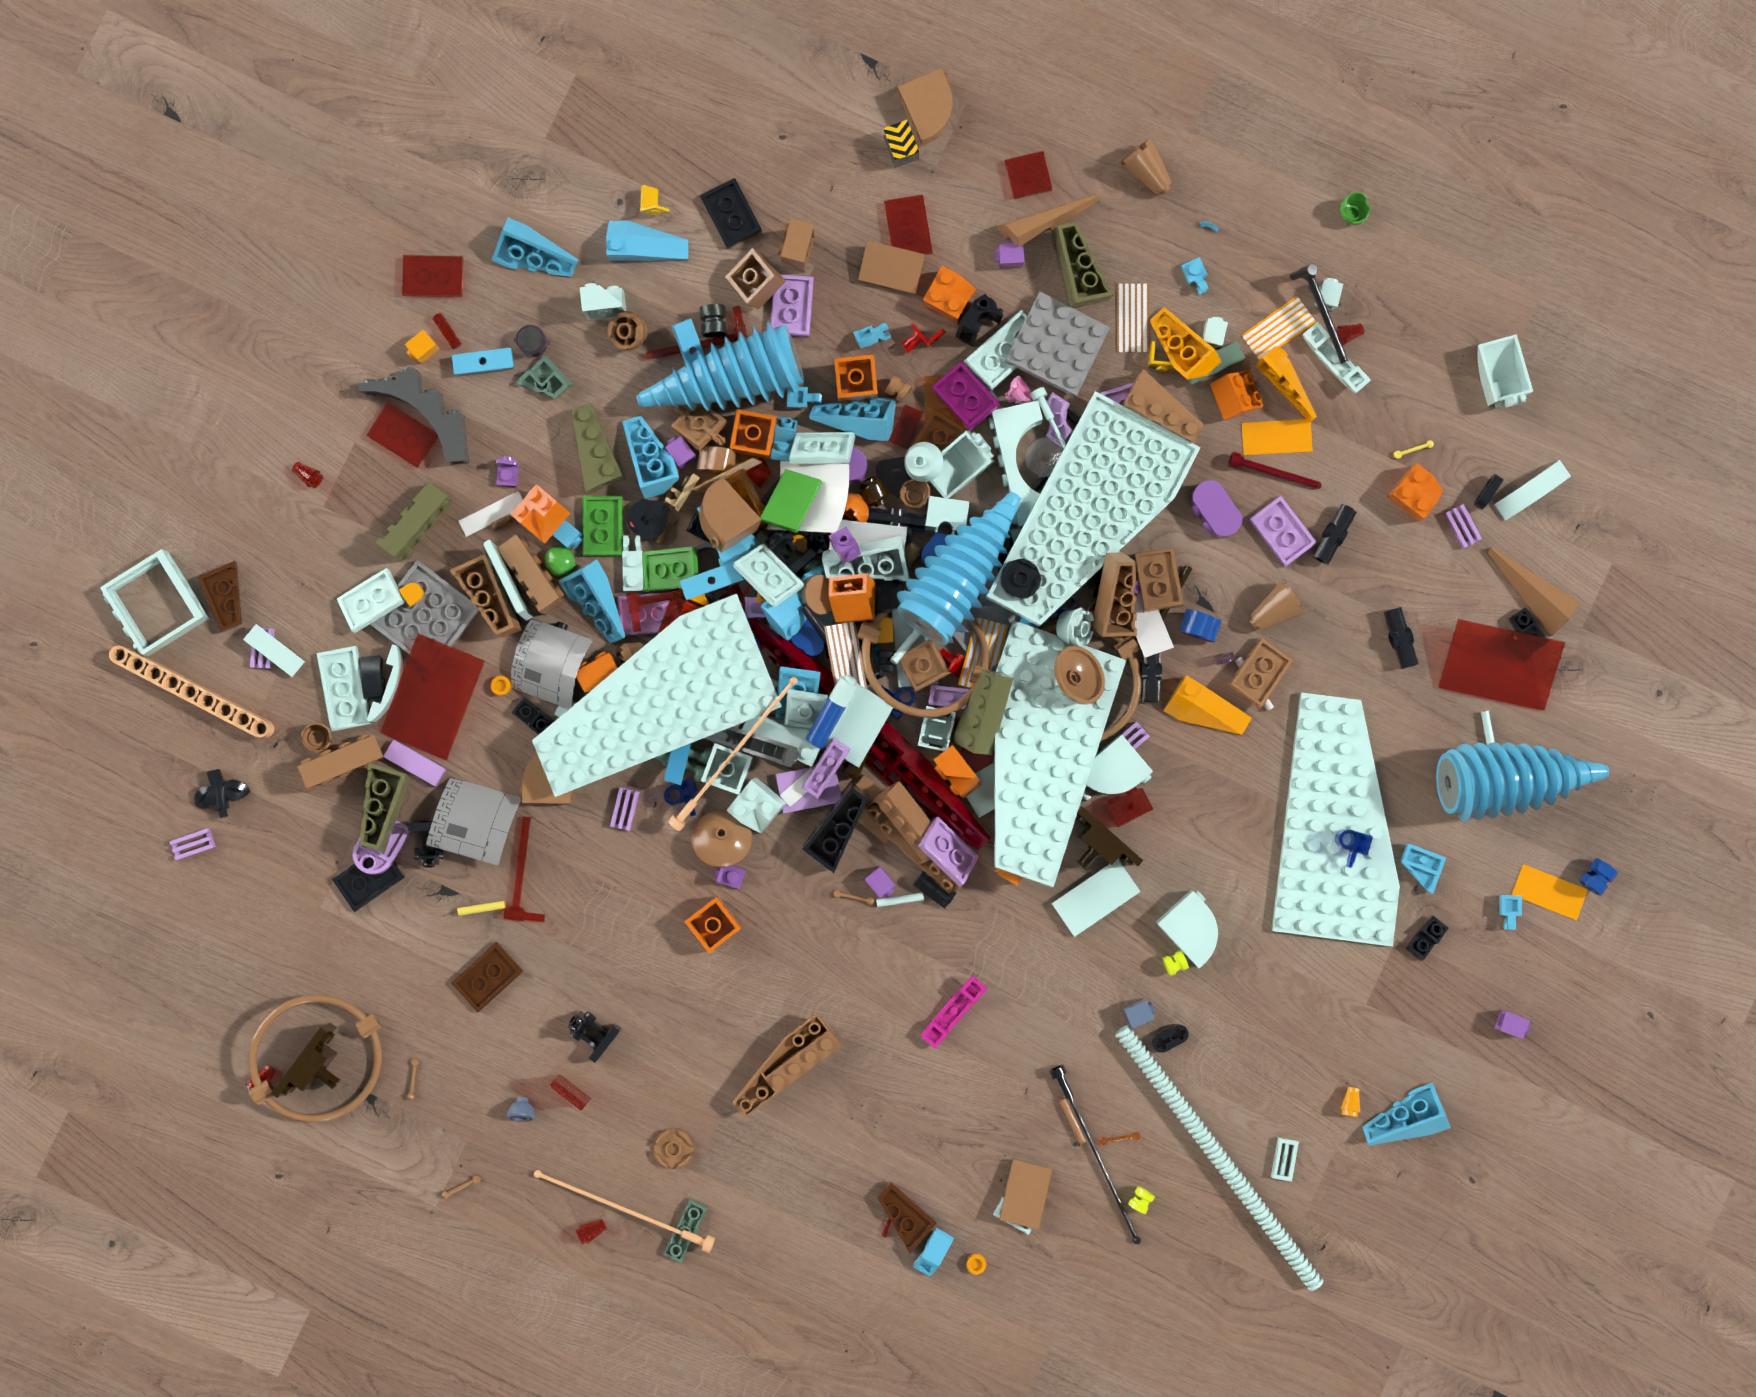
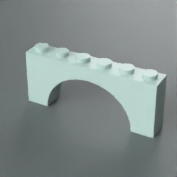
M1038 401L995 410L991 413V417L988 418L990 429H994L995 432L993 437L994 447L998 448L1000 453L997 456L998 464L1004 470V475H1002L1004 487L1008 486L1009 494L1014 492L1021 498L1020 505L1012 520L1013 525L1017 524V528L1024 526L1040 496L1022 479L1016 463V448L1020 439L1028 430L1042 424L1043 418Z

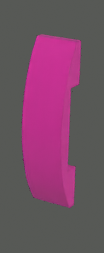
M972 975L938 1012L920 1036L936 1049L948 1035L949 1031L988 988Z

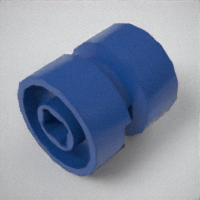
M1595 858L1589 866L1590 871H1585L1579 882L1591 892L1602 896L1608 888L1607 883H1611L1618 875V872L1603 860Z

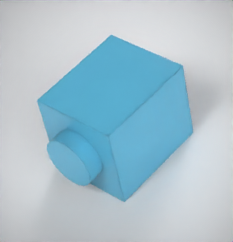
M565 520L554 532L553 536L571 550L572 547L576 548L581 543L583 534Z

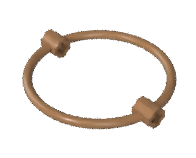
M877 613L874 620H871L870 623L862 622L857 638L863 640L862 663L866 677L881 699L903 713L917 717H938L959 710L969 702L982 671L988 670L989 652L983 630L975 618L974 621L966 620L976 634L981 651L980 666L975 665L969 682L973 683L971 689L961 699L943 708L918 709L907 706L891 697L881 687L870 663V644L876 645L882 629L878 627V624L888 613Z
M1057 622L1041 630L1052 633L1056 631ZM1122 636L1111 637L1117 643L1113 648L1118 656L1124 660L1128 658L1133 673V692L1126 711L1115 724L1103 731L1101 741L1114 735L1128 722L1139 701L1141 672L1134 653L1139 651L1140 648L1131 636L1125 639Z
M307 995L281 1004L265 1017L252 1038L248 1060L249 1072L254 1085L248 1091L252 1100L257 1105L265 1102L277 1113L287 1118L309 1123L330 1121L351 1112L368 1097L380 1074L382 1049L377 1030L381 1029L382 1025L373 1012L366 1016L353 1004L328 995ZM307 1003L332 1004L353 1014L359 1020L355 1023L357 1030L364 1039L370 1036L374 1052L372 1072L361 1093L346 1106L324 1114H303L287 1109L272 1098L273 1085L267 1079L261 1082L257 1068L258 1047L269 1025L285 1011Z

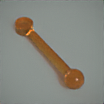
M1135 1132L1132 1135L1113 1138L1101 1137L1099 1143L1106 1145L1107 1142L1133 1138L1138 1140L1141 1138V1134Z

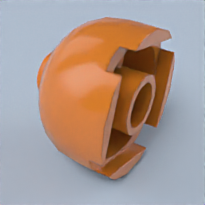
M848 493L842 520L867 522L869 509L864 498L857 493Z

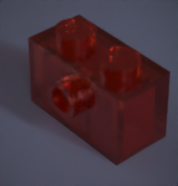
M1135 786L1126 791L1127 795L1121 798L1117 795L1107 800L1109 804L1105 805V808L1115 827L1118 828L1153 810L1143 788L1137 789Z

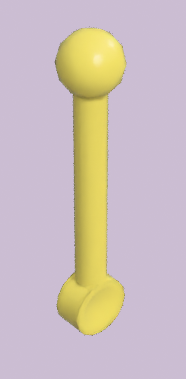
M1429 440L1426 444L1404 451H1396L1393 456L1395 459H1399L1402 455L1426 447L1432 448L1434 443Z

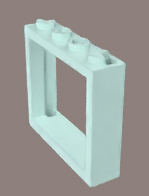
M163 549L100 587L105 597L103 599L114 609L112 611L114 617L122 622L124 633L129 638L131 637L135 643L133 644L134 649H137L139 654L144 656L152 655L209 619L208 614L170 553ZM161 563L194 618L149 646L116 591Z

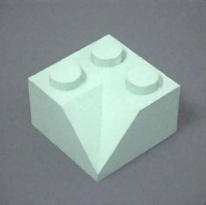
M588 283L584 285L585 287H580L582 312L587 320L611 318L622 311H626L625 293L619 286H609L605 290L600 285Z
M715 743L701 781L707 783L734 750ZM737 752L711 785L739 795L742 792L754 757Z
M754 778L746 785L726 811L740 823L762 834L785 806L786 802L758 778Z

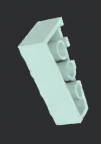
M901 536L858 544L861 555L844 564L834 549L823 551L822 561L826 578L867 573L872 579L892 581V579L907 581L910 579Z

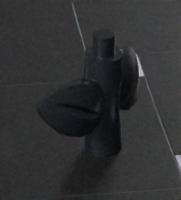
M221 769L208 771L206 773L211 786H204L196 791L194 797L195 806L201 809H208L214 806L215 811H219L220 818L228 817L227 809L230 808L228 800L238 801L250 793V789L246 784L236 779L225 782Z

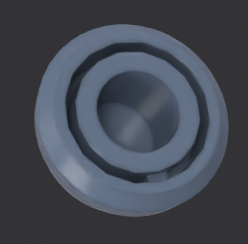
M518 1097L516 1102L510 1106L507 1117L512 1121L518 1122L532 1121L535 1118V1111L528 1102V1098Z

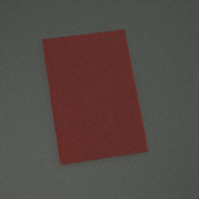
M1458 619L1438 687L1544 711L1565 642Z
M418 633L380 733L447 760L485 660Z

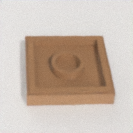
M930 639L908 650L899 661L915 692L951 674L935 642Z

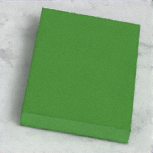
M785 469L760 517L761 522L797 533L822 485V481Z
M582 496L583 556H622L623 496Z
M697 547L642 552L644 592L682 589L681 580L698 575Z

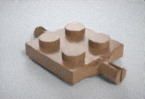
M696 404L694 411L689 407L684 409L682 406H679V408L673 406V411L678 413L679 417L671 425L672 430L698 450H701L711 440H714L720 446L725 443V438L718 433L727 425V421L714 410L707 411L702 404Z

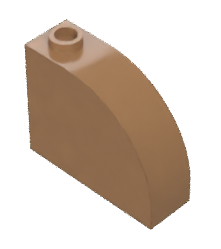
M942 68L898 86V95L921 147L936 140L945 131L951 119L953 106L952 92L949 86L951 81L948 74L943 73Z
M723 477L715 481L707 489L699 512L700 525L712 546L723 553L756 532L761 518Z
M536 753L526 766L522 787L519 788V798L522 799V803L573 804L574 790L556 797L554 796L541 761Z

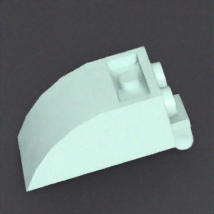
M1517 334L1478 345L1479 375L1487 405H1495L1496 408L1505 406L1507 408L1525 403L1526 396L1533 392V388Z
M965 431L941 452L943 456L942 470L930 482L943 498L949 499L995 462L992 459L994 455L990 451L992 448L979 433Z

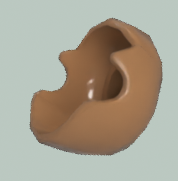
M914 479L906 481L900 490L901 501L906 507L911 509H919L925 506L930 497L929 485L926 482H919Z
M320 722L308 724L301 733L302 744L311 752L317 753L326 750L332 741L330 728Z

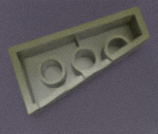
M1077 222L1057 225L1052 234L1070 307L1076 308L1108 301L1113 296V293L1108 288L1105 282L1106 279L1103 273L1100 272L1094 255L1091 254L1087 247L1088 244Z
M590 402L571 410L585 491L591 494L625 479Z
M428 482L412 500L413 506L411 508L407 507L401 512L400 521L391 524L386 529L388 531L384 539L379 537L375 543L397 559L402 561L409 559L414 553L413 548L416 544H420L425 539L427 530L436 525L439 520L437 517L442 511L445 512L449 508L452 498L434 484Z
M982 671L950 741L972 753L993 754L995 734L1000 729L1013 682L1012 677L1002 672Z
M368 763V777L365 787L366 797L363 806L364 816L362 818L359 845L364 849L384 854L411 778L405 773Z

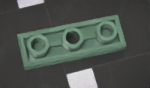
M1238 341L1217 350L1216 352L1222 362L1207 376L1188 379L1190 384L1193 385L1244 361L1246 358Z
M690 1198L676 1229L682 1231V1229L686 1228L689 1232L696 1234L708 1207ZM674 1232L663 1255L682 1263L691 1241L681 1238L680 1234Z

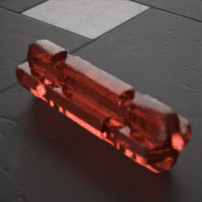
M441 313L434 315L433 321L445 339L449 341L448 343L451 348L455 350L462 345L460 340L455 337L456 334Z

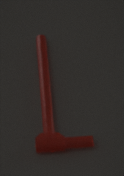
M740 306L732 307L736 323L733 334L700 340L702 348L711 347V342L715 346L725 344V336L730 342L738 341L739 331L745 338L748 337ZM679 345L648 351L646 356L649 360L678 354L681 351Z
M729 585L708 593L729 590ZM683 590L641 597L637 592L626 593L633 633L641 632L638 612H640L642 605L684 598Z
M523 816L512 906L505 908L504 919L544 922L545 914L529 913L520 907L531 817Z

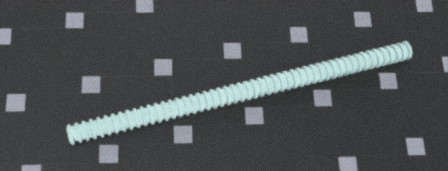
M1129 1025L1119 1029L1115 1037L1119 1038V1042L1123 1043L1124 1048H1127V1053H1131L1130 1057L1134 1058V1062L1138 1063V1067L1142 1068L1143 1073H1146V1078H1150L1149 1082L1154 1083L1153 1087L1157 1088V1092L1162 1094L1161 1097L1165 1098V1103H1169V1108H1173V1113H1176V1117L1181 1119L1180 1122L1185 1124V1129H1189L1188 1133L1192 1134V1138L1196 1139L1197 1144H1200L1199 1147L1204 1149V1154H1208L1207 1158L1212 1159L1211 1163L1215 1164V1168L1219 1169L1220 1174H1223V1179H1227V1184H1231L1230 1188L1234 1189V1193L1238 1194V1198L1242 1199L1244 1205L1246 1204V1209L1250 1210V1214L1254 1215L1253 1218L1258 1220L1257 1223L1259 1225H1262V1230H1266L1265 1234L1270 1235L1269 1239L1273 1240V1244L1277 1245L1278 1250H1281V1255H1285V1260L1296 1271V1274L1300 1276L1301 1281H1304V1285L1308 1286L1309 1291L1318 1289L1323 1284V1278H1319L1320 1274L1315 1272L1316 1269L1308 1262L1307 1257H1304V1253L1300 1252V1248L1296 1247V1243L1292 1242L1291 1237H1288V1232H1284V1227H1280L1281 1223L1277 1222V1218L1273 1217V1213L1269 1212L1267 1206L1265 1207V1202H1261V1197L1257 1196L1258 1193L1253 1191L1254 1188L1252 1186H1249V1181H1245L1246 1177L1242 1176V1172L1238 1171V1167L1234 1166L1233 1161H1230V1156H1226V1151H1222L1223 1147L1219 1146V1142L1215 1141V1137L1211 1136L1210 1131H1207V1126H1203L1204 1122L1200 1121V1117L1195 1115L1196 1112L1191 1110L1192 1107L1188 1106V1101H1184L1183 1095L1180 1096V1091L1176 1090L1177 1087L1172 1085L1173 1082L1171 1080H1168V1075H1164L1165 1071H1161V1066L1157 1065V1061L1153 1060L1154 1057L1152 1055H1149V1050H1145L1146 1046L1141 1045L1142 1041L1138 1040V1036L1134 1035V1031L1130 1030Z

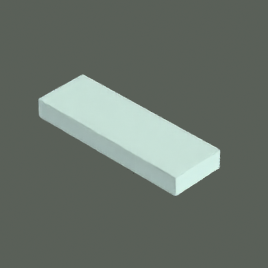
M257 624L243 639L291 677L305 663L304 660Z

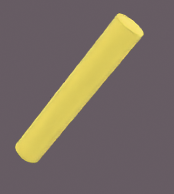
M505 901L460 907L457 911L459 916L505 909L506 903Z

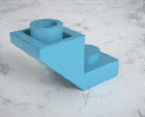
M778 417L771 459L790 462L789 457L798 420L789 417Z
M936 1228L927 1239L924 1251L915 1260L913 1268L931 1277L940 1266L954 1237Z

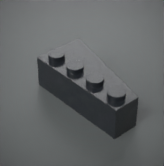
M852 782L803 844L802 850L832 873L836 871L868 800V794Z

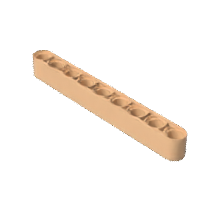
M115 646L109 652V658L113 663L255 737L268 738L274 733V725L267 719L128 647ZM123 650L125 656L120 660L119 653ZM138 660H141L142 667L138 670L136 663ZM159 669L160 676L156 679L154 671ZM174 678H176L178 681V684L175 688H173L171 685V682ZM194 687L195 695L190 697L189 690ZM209 696L213 698L211 706H208L206 703ZM228 705L231 708V712L226 716L224 708ZM246 714L248 722L244 725L241 719ZM261 724L266 726V731L263 734L259 731Z

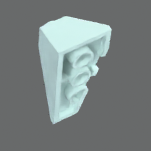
M760 715L746 721L742 730L749 732L762 716ZM767 716L754 731V734L797 747V752L799 753L797 760L811 767L821 748L812 745L806 740L810 729L784 725V720L775 719V717Z

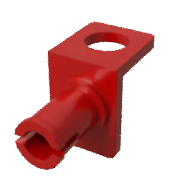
M912 322L911 326L915 329V333L901 343V345L909 354L921 342H925L930 347L946 331L942 328L927 340Z
M944 648L941 649L940 653L946 665L949 666L948 670L960 679L965 657L960 653L954 656Z

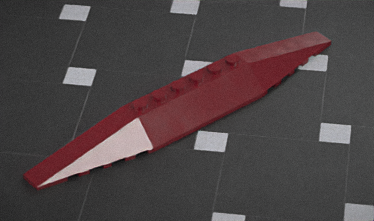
M754 618L749 626L759 650L763 649L769 656L767 660L771 665L775 664L779 670L780 666L820 672L818 694L828 695L829 698L835 687L832 672L757 618ZM885 721L868 751L869 756L865 764L889 786L900 781L916 803L927 810L926 814L930 817H939L949 828L957 831L960 838L977 850L981 849L991 839L990 836L953 793L929 761Z

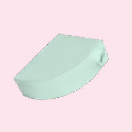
M1120 734L1108 744V747L1105 746L1096 754L1086 786L1106 794L1123 793L1134 788L1140 782L1142 785L1151 778L1150 774L1153 771L1125 737Z
M1190 890L1155 923L1197 968H1200L1208 961L1215 950L1218 928L1213 913L1204 903L1206 900L1199 891L1195 893Z

